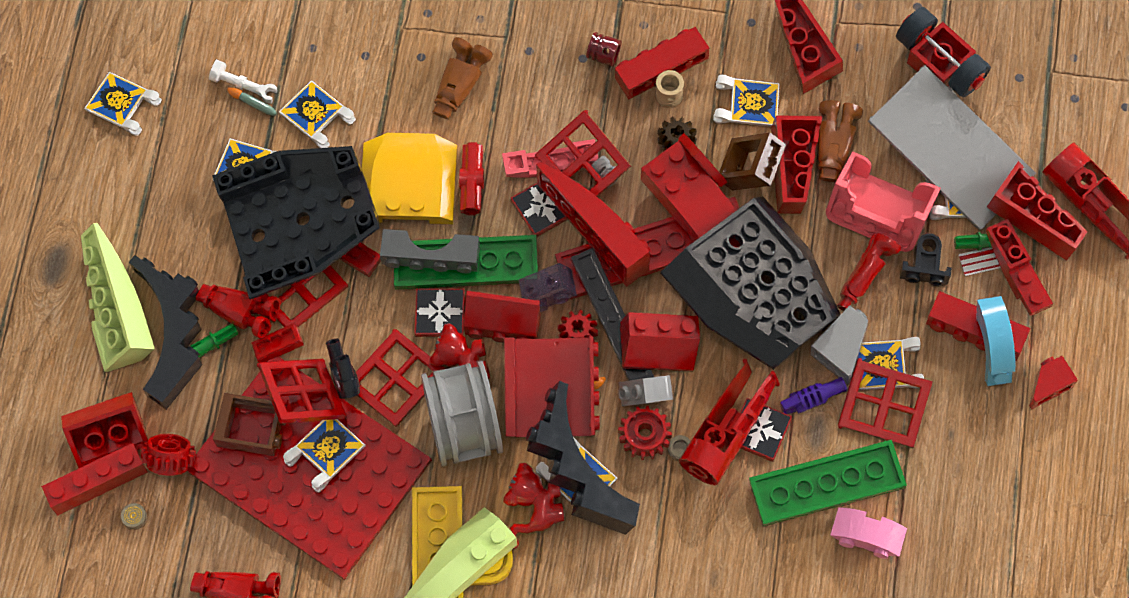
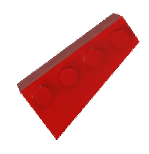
M775 0L776 13L803 94L843 72L842 58L804 1Z
M776 115L772 123L771 133L786 144L774 176L778 214H801L807 202L822 116Z
M1018 161L987 205V208L1003 219H1008L1012 225L1067 261L1081 243L1087 231L1066 209L1062 210L1057 205L1056 199L1050 193L1047 194L1038 185V180L1034 176L1030 177L1023 170L1024 166Z

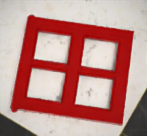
M583 110L535 154V158L539 159L542 163L569 178L584 166L597 182L589 190L597 197L632 167L588 115V110ZM584 124L597 141L582 154L568 137ZM562 142L567 145L577 158L563 171L549 157V154ZM604 148L616 162L617 166L605 177L601 178L589 161Z
M331 265L322 272L334 286L318 299L304 286L315 276L291 284V287L278 297L282 304L297 292L309 305L292 320L280 309L277 320L283 327L296 323L298 327L301 326L349 287ZM268 294L261 295V302L264 303L270 296Z
M397 329L392 330V333L356 371L359 383L374 367L389 378V381L375 396L362 385L359 387L360 393L357 396L395 427L401 423L425 396L423 384L416 388L402 375L417 359L432 371L445 369L443 366L439 367L430 364V356ZM396 343L412 354L398 371L382 360ZM433 372L427 378L433 377ZM394 384L410 395L396 413L380 401Z
M323 358L259 362L257 364L280 424L345 419V410ZM316 368L322 384L303 385L297 369ZM290 370L296 385L277 387L271 371ZM326 393L332 409L313 410L307 394ZM300 395L306 411L287 412L281 396Z
M858 358L838 427L840 429L845 427L914 448L933 381L862 361V358ZM864 372L887 378L881 399L858 392ZM897 381L920 388L914 408L891 402ZM856 398L879 405L874 425L850 419ZM889 408L912 415L907 435L883 429Z

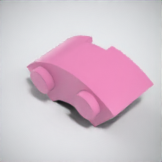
M838 507L831 536L839 540L841 546L864 548L874 552L873 554L876 557L888 559V556H900L907 528L884 517L881 518V521L865 517V511Z

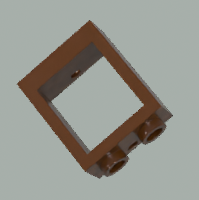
M770 132L732 138L719 171L727 180L725 186L732 191L771 186L786 144ZM756 152L751 169L742 171L748 154Z
M224 393L213 441L217 447L275 456L276 449H280L282 443L281 426H285L286 423L280 424L271 400ZM236 408L275 414L268 445L229 438Z

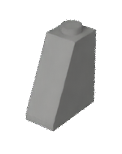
M849 305L811 346L810 355L838 378L842 377L847 385L851 381L867 331V316L861 310H855Z

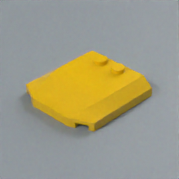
M386 133L364 142L362 171L379 218V223H383V219L429 220L430 224H453L458 152L456 144L436 134Z

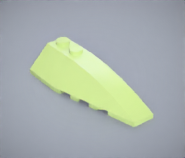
M93 223L81 235L84 265L89 266L86 283L87 287H91L92 299L89 300V308L94 310L95 321L91 322L92 331L104 372H109L142 361L155 348L148 329L147 320L130 277L98 223Z
M484 507L446 539L404 598H456L517 546L516 536L497 516Z

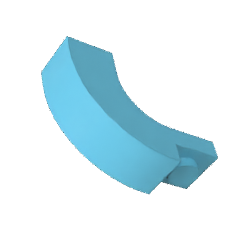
M1001 296L977 300L976 319L985 344L987 386L1012 383V372H1015V349L1011 324L1005 304Z

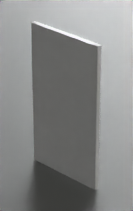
M926 66L921 67L868 120L931 184L940 187L939 192L979 231L996 215V213L987 208V205L1019 161L1024 166L1023 170L1030 177L1036 174L1030 166Z

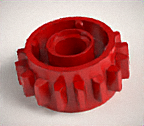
M647 405L645 409H640L639 406L636 407V411L633 413L628 411V418L621 419V424L624 427L618 428V433L622 435L619 437V442L625 443L624 451L630 450L632 452L631 457L634 458L638 455L641 457V460L648 456L654 459L656 453L662 455L663 447L668 448L670 444L667 439L672 438V432L667 431L671 429V423H665L666 414L660 415L658 408L653 411ZM642 429H648L652 434L648 437H643L638 432Z
M176 434L155 435L148 440V443L144 442L143 447H141L142 463H145L151 472L159 475L173 476L182 474L189 467L193 466L196 458L195 446H191L190 441L185 437Z

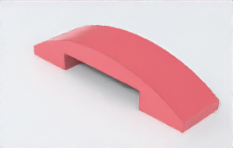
M595 139L572 143L583 154L595 143ZM568 147L555 149L549 154V157L561 171L565 170L577 159ZM525 150L502 153L506 177H537L536 164L541 162L535 158L537 152L526 154ZM598 154L589 161L591 165L599 158Z

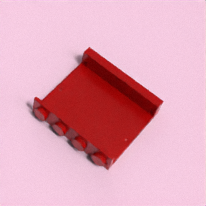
M589 336V338L553 339L504 338L506 437L527 436L530 427H534L540 421L541 414L546 409L547 402L545 401V396L548 389L553 388L559 381L568 384L566 403L572 435L595 436V431L600 430V418L594 414V406H599V391H594V381H599V367H594V357H598V342H593V336Z

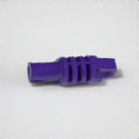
M842 377L823 385L815 383L812 386L810 385L807 388L789 394V398L780 402V408L787 415L794 412L798 414L805 412L808 409L825 404L828 398L847 392L846 383Z

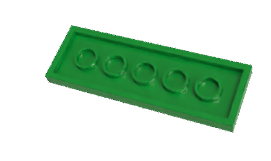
M536 235L479 237L480 251L477 272L471 271V273L464 274L457 270L447 269L445 272H439L433 268L414 270L407 266H399V268H394V288L399 290L539 283ZM452 239L418 240L412 242L424 250H437L446 246Z
M892 440L749 477L750 487L763 527L907 487Z

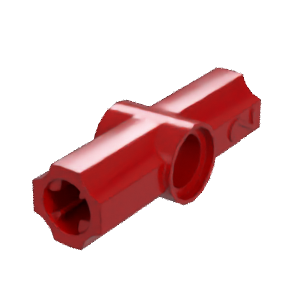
M468 142L463 145L462 168H460L459 187L461 189L460 211L469 216L481 213L482 190H484V168H482L483 145L476 142Z

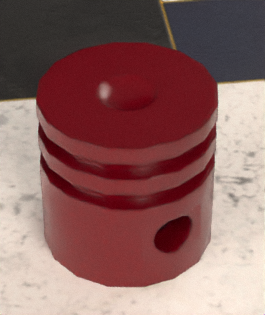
M594 32L588 45L586 58L590 59L592 57L593 61L597 59V62L613 67L619 56L622 41L609 36L604 37L603 34L598 35L597 32Z

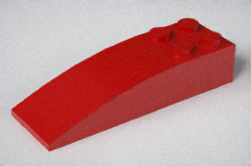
M679 141L641 168V181L694 242L737 211L720 188ZM729 239V243L733 247H740V243L736 239Z
M542 162L536 164L537 185L626 287L649 271L650 247L645 240L638 239L634 234L635 230L629 222L626 221L624 223L601 199L568 176Z

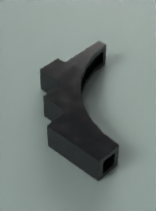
M134 255L129 264L133 271L145 280L156 294L164 319V341L161 356L153 375L143 390L148 398L167 410L202 366L198 357L199 353L189 346L202 330L198 323L199 318L188 311L196 301V295L199 292L198 283L190 276L183 277L179 273L173 279L166 271L162 270L159 272L154 268L155 265L144 257L141 260Z
M559 381L553 388H549L546 393L545 401L547 406L541 414L540 421L528 430L526 441H528L527 451L552 460L548 472L551 473L549 483L574 492L571 499V505H573L571 515L626 535L636 526L640 504L622 496L608 486L591 469L581 455L568 421L566 403L568 384Z

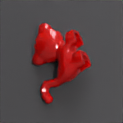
M445 324L442 334L436 341L434 353L430 357V364L440 367L442 365L462 366L470 363L472 368L477 367V361H480L479 358L486 355L483 339L474 340L471 343V348H469L465 336L460 334L454 325ZM483 361L487 377L490 379L488 363Z
M519 463L517 473L513 476L509 485V491L505 494L503 503L513 507L517 505L534 506L529 523L513 524L509 528L515 536L517 533L528 534L535 531H544L553 524L564 521L562 503H555V499L561 497L560 487L549 483L547 489L544 488L541 477L533 472L532 467L527 463ZM517 540V546H515L513 549H515V548L518 547V545H519L518 540Z

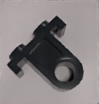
M926 233L919 238L914 253L913 267L908 266V261H903L900 279H905L909 283L928 282L932 286L948 285L952 268L947 267L946 271L939 270L942 244L938 236ZM923 246H930L934 251H925Z

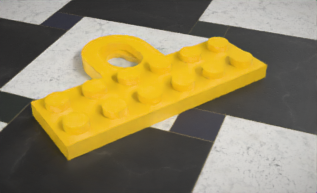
M462 486L412 488V586L446 539L463 526ZM512 550L470 586L493 585L504 580L513 566ZM464 592L456 598H464Z

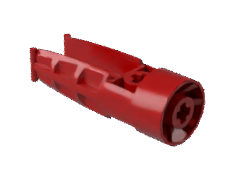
M1073 142L1056 156L1042 173L1077 210H1080L1112 243L1127 254L1125 258L1129 259L1128 238L1104 213L1113 205L1129 220V199L1111 181L1112 179Z
M747 359L742 360L744 365L730 381L731 383L723 394L719 396L717 403L709 415L705 417L681 455L679 464L684 470L706 484L718 485L746 441L750 430L758 421V416L767 404L774 387L780 386L775 371H771L741 414L732 407L752 373Z

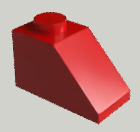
M1063 356L1056 359L1050 357L1040 364L1041 368L1037 373L1029 404L1031 409L1072 389L1077 383L1078 379Z

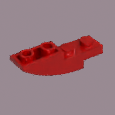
M1006 219L988 227L986 232L994 254L1016 299L1020 298L1030 316L1052 307L1053 302L1031 266V258L1010 221Z

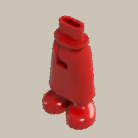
M880 233L872 235L865 252L862 253L855 269L841 290V300L837 304L839 309L845 311L849 305L858 302V297L866 293L876 275L886 265L880 256L896 255L902 249L896 241Z
M203 284L196 295V301L203 303L205 308L210 309L219 317L243 330L251 327L252 334L260 339L270 332V321L275 322L277 320L281 307V300L276 296H270L264 303H261V296L250 300L248 293L245 291L214 284L212 286ZM251 314H258L261 316L254 317Z
M206 571L203 574L195 572L190 591L200 593L201 597L278 598L281 574L279 572H272L265 581H259V575L254 573ZM259 593L264 594L265 596L255 597L253 596V594Z

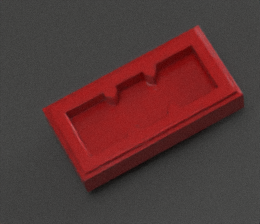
M296 323L251 342L258 363L268 362L270 359L304 346Z

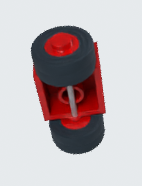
M920 7L904 19L896 33L897 40L910 50L907 64L916 72L921 67L926 66L946 86H950L956 91L959 96L963 98L968 96L984 83L991 66L976 54V51L943 21L936 27L938 19L928 9Z

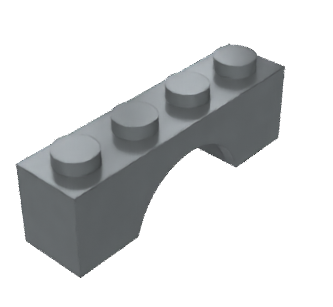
M383 229L380 259L382 265L389 268H399V266H407L414 270L433 268L439 272H445L448 269L467 274L471 273V271L477 272L480 240L479 236L455 234L452 240L443 248L424 250L417 247L410 240L407 231Z

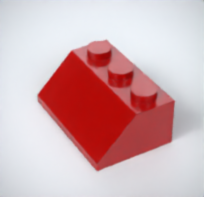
M467 291L464 315L465 335L473 339L492 338V340L504 343V338L537 339L541 320L540 301Z
M628 312L622 319L620 330L623 368L691 372L694 370L700 341L698 316Z
M132 392L61 416L62 429L78 468L131 443H134L137 450L143 447L144 442L148 443V436Z

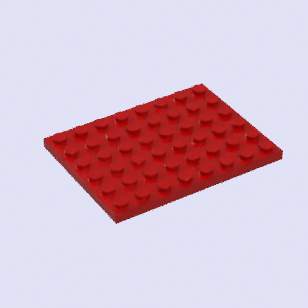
M278 356L268 360V362L285 360ZM290 370L271 371L277 387L296 385ZM298 370L303 385L319 384ZM260 372L241 396L271 400ZM326 393L307 394L313 410L332 409ZM300 395L281 396L287 412L306 411ZM340 398V401L345 410L346 417L345 419L338 420L365 444V447L328 482L321 492H316L312 488L311 482L322 472L304 455H301L298 461L291 467L284 462L283 458L288 450L296 446L321 421L286 423L285 426H281L282 443L280 449H276L275 456L217 447L213 441V432L197 452L193 466L189 467L186 472L343 580L349 575L432 461L429 456L342 398ZM236 408L229 438L268 445L275 414Z

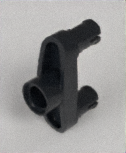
M338 338L328 340L326 346L330 357L329 366L338 395L342 399L354 397L360 393V384L356 371L351 365L349 355H344Z

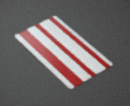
M984 248L981 251L975 250L959 254L965 276L1001 268L993 248Z

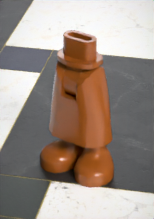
M455 37L452 41V47L457 56L456 59L449 58L434 101L436 105L432 111L433 114L445 119H449L452 111H457V107L466 99L481 76L480 67L491 61L493 53L486 47L475 45L473 48L469 42L459 37Z
M827 100L819 104V112L826 116V120L821 121L819 129L818 169L820 170V180L835 183L843 170L857 128L852 125V122L862 118L863 109L852 103H844L840 127H836L841 104L836 100Z

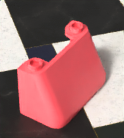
M852 152L835 183L826 208L827 218L835 224L869 238L877 233L886 235L902 247L900 251L909 252L913 250L941 188L922 182L917 184L913 192L870 175L872 165L868 158Z

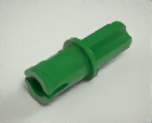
M976 232V235H961L954 238L955 249L976 248L977 251H981L982 248H992L988 235L981 234V232Z
M229 324L214 334L209 332L208 336L190 346L199 353L198 357L200 358L216 348L220 349L219 345L237 336L238 331L235 325Z

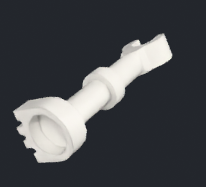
M215 60L209 74V80L217 83L221 79L236 85L238 89L243 90L244 88L257 93L264 102L272 104V97L266 94L270 91L277 93L275 85H259L247 80L245 76L240 75L238 77L225 71L226 63Z

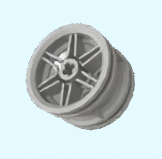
M482 360L477 361V367L473 368L468 363L449 369L433 371L434 376L427 378L426 373L421 374L431 426L442 467L447 466L446 460L453 459V463L456 464L474 458L491 456L490 450L496 449L498 454L503 453L495 405Z

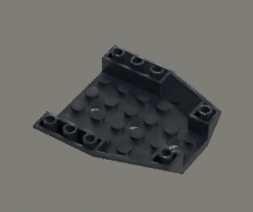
M352 146L276 151L212 175L217 194L224 203L245 272L243 279L250 300L318 275L380 228L379 218L365 176ZM346 200H354L352 207L348 209L343 208V203ZM301 217H310L309 222L307 224H298V221ZM257 233H265L262 241H254Z
M763 196L751 199L690 244L660 273L707 328L773 370L791 357L796 349L820 330H825L841 315L811 250ZM729 239H736L740 243V247H733L729 243ZM761 275H768L772 283H764ZM793 312H801L804 316V320H797L794 317Z

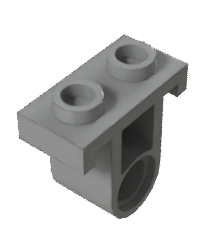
M670 375L619 382L618 395L622 406L673 400Z

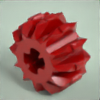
M581 309L578 311V315H574V312L570 310L569 318L562 316V324L557 326V330L561 332L558 338H589V336H593V342H595L594 337L598 336V330L596 329L597 321L591 320L592 315L590 313L583 316Z

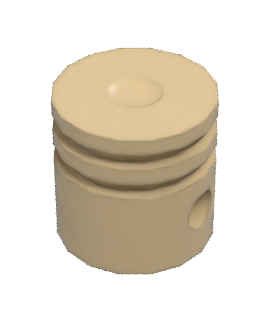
M667 70L659 74L656 79L655 96L657 102L664 107H675L683 99L684 80L678 72Z

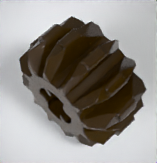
M672 116L670 123L664 120L662 123L663 128L658 129L657 134L659 137L657 142L659 145H662L663 152L678 142V138L683 133L696 144V128H692L691 121L684 123L683 116L679 121H676Z

